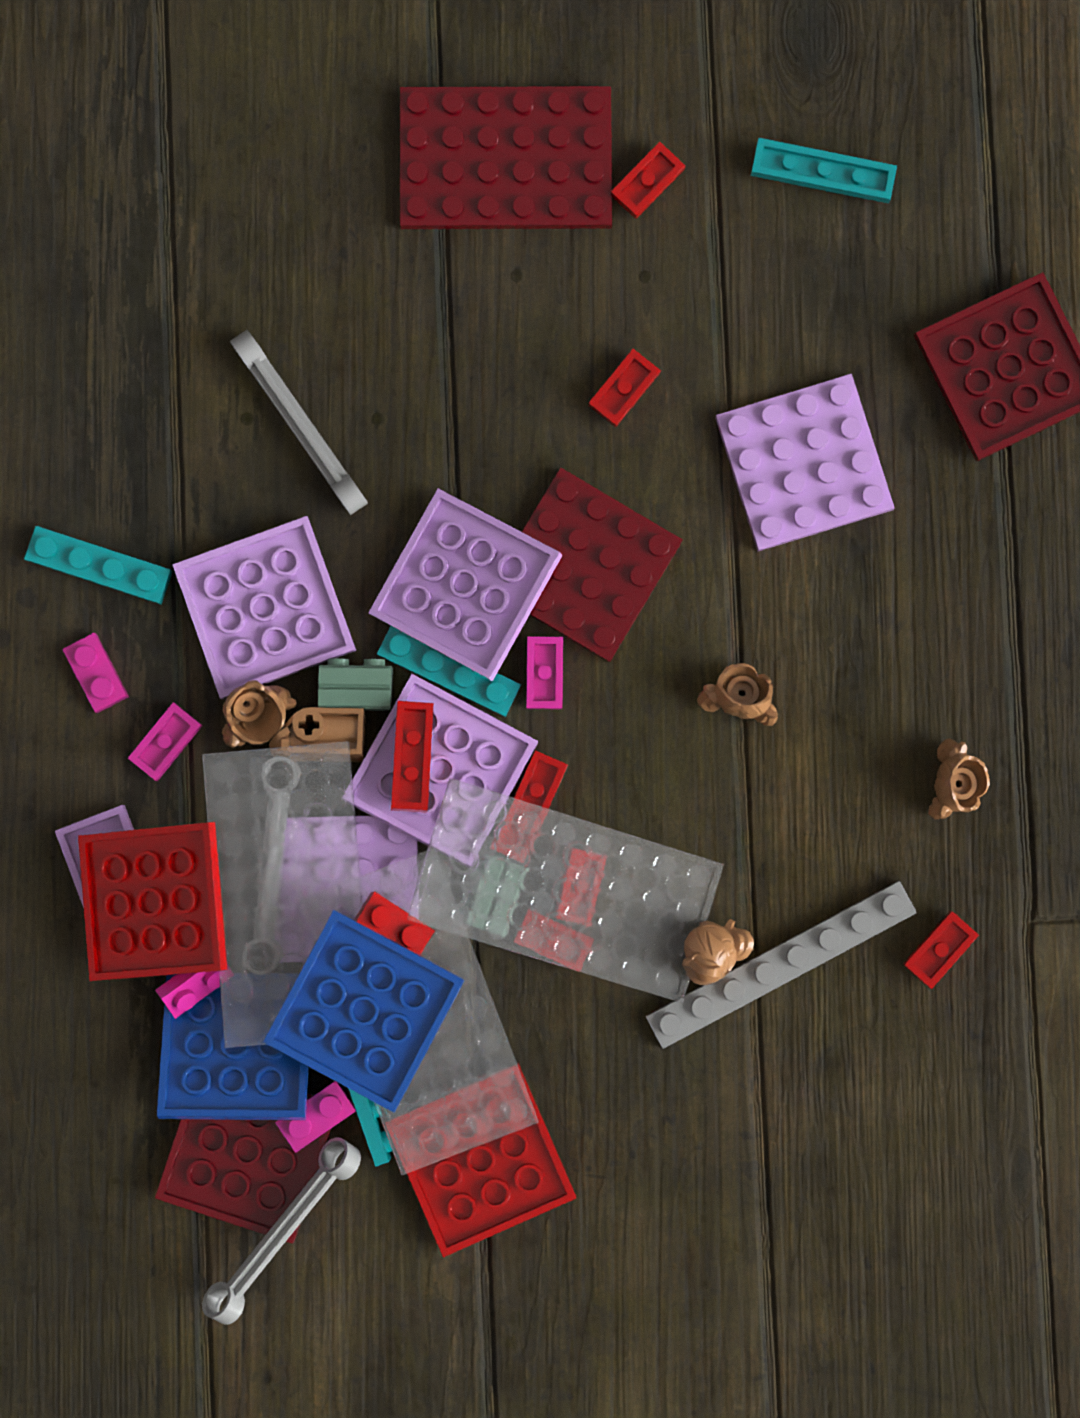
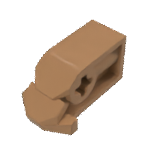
M308 707L299 710L292 715L283 725V729L269 742L273 758L282 756L293 761L362 763L365 758L366 734L364 708ZM309 724H315L316 729H313L312 735H306L304 730L308 729Z

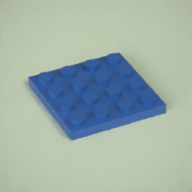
M333 910L263 1042L395 1113L465 979L356 922L345 914Z
M234 973L235 975L221 987L215 989L176 1019L164 1004L157 1117L159 1119L306 1120L308 1066L263 1042L300 973ZM176 974L166 975V982Z

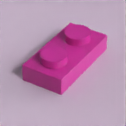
M92 633L62 649L95 713H99L129 697L96 633Z
M527 636L526 709H562L563 637Z
M173 702L128 759L155 781H158L203 725Z
M227 963L228 970L176 974L155 991L176 1019L215 989L221 987L235 974Z
M334 1081L307 1100L306 1120H278L275 1123L296 1153L356 1112V1109L340 1083Z

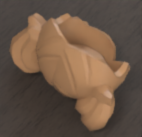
M745 663L732 664L726 667L719 675L716 684L704 685L703 691L699 693L697 698L698 705L705 711L715 712L722 708L728 715L737 716L742 719L754 718V720L761 722L764 726H773L778 718L777 710L771 704L773 694L771 679L765 674H757L754 667ZM743 692L745 696H740L739 693Z
M250 680L244 685L235 688L223 704L222 710L227 722L222 730L223 741L232 748L236 746L241 747L246 742L256 745L269 742L282 729L286 719V710L294 708L297 705L296 700L291 698L290 692L284 687L278 685L264 686L257 680Z
M950 738L943 740L937 750V758L942 762L937 770V779L934 785L937 797L933 798L932 804L928 809V814L934 820L945 819L953 811L971 812L977 810L981 804L979 797L987 793L990 785L988 769L985 763L977 757L967 754L965 742L958 743Z
M729 919L724 927L710 921L702 922L699 927L694 928L688 934L684 942L686 958L682 961V965L686 975L690 980L699 985H708L723 979L732 970L736 961L744 960L752 952L754 939L750 932L734 927L735 921Z

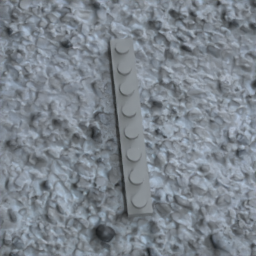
M897 881L732 969L723 979L712 984L702 985L645 1017L662 1049L911 917L917 912L901 882Z

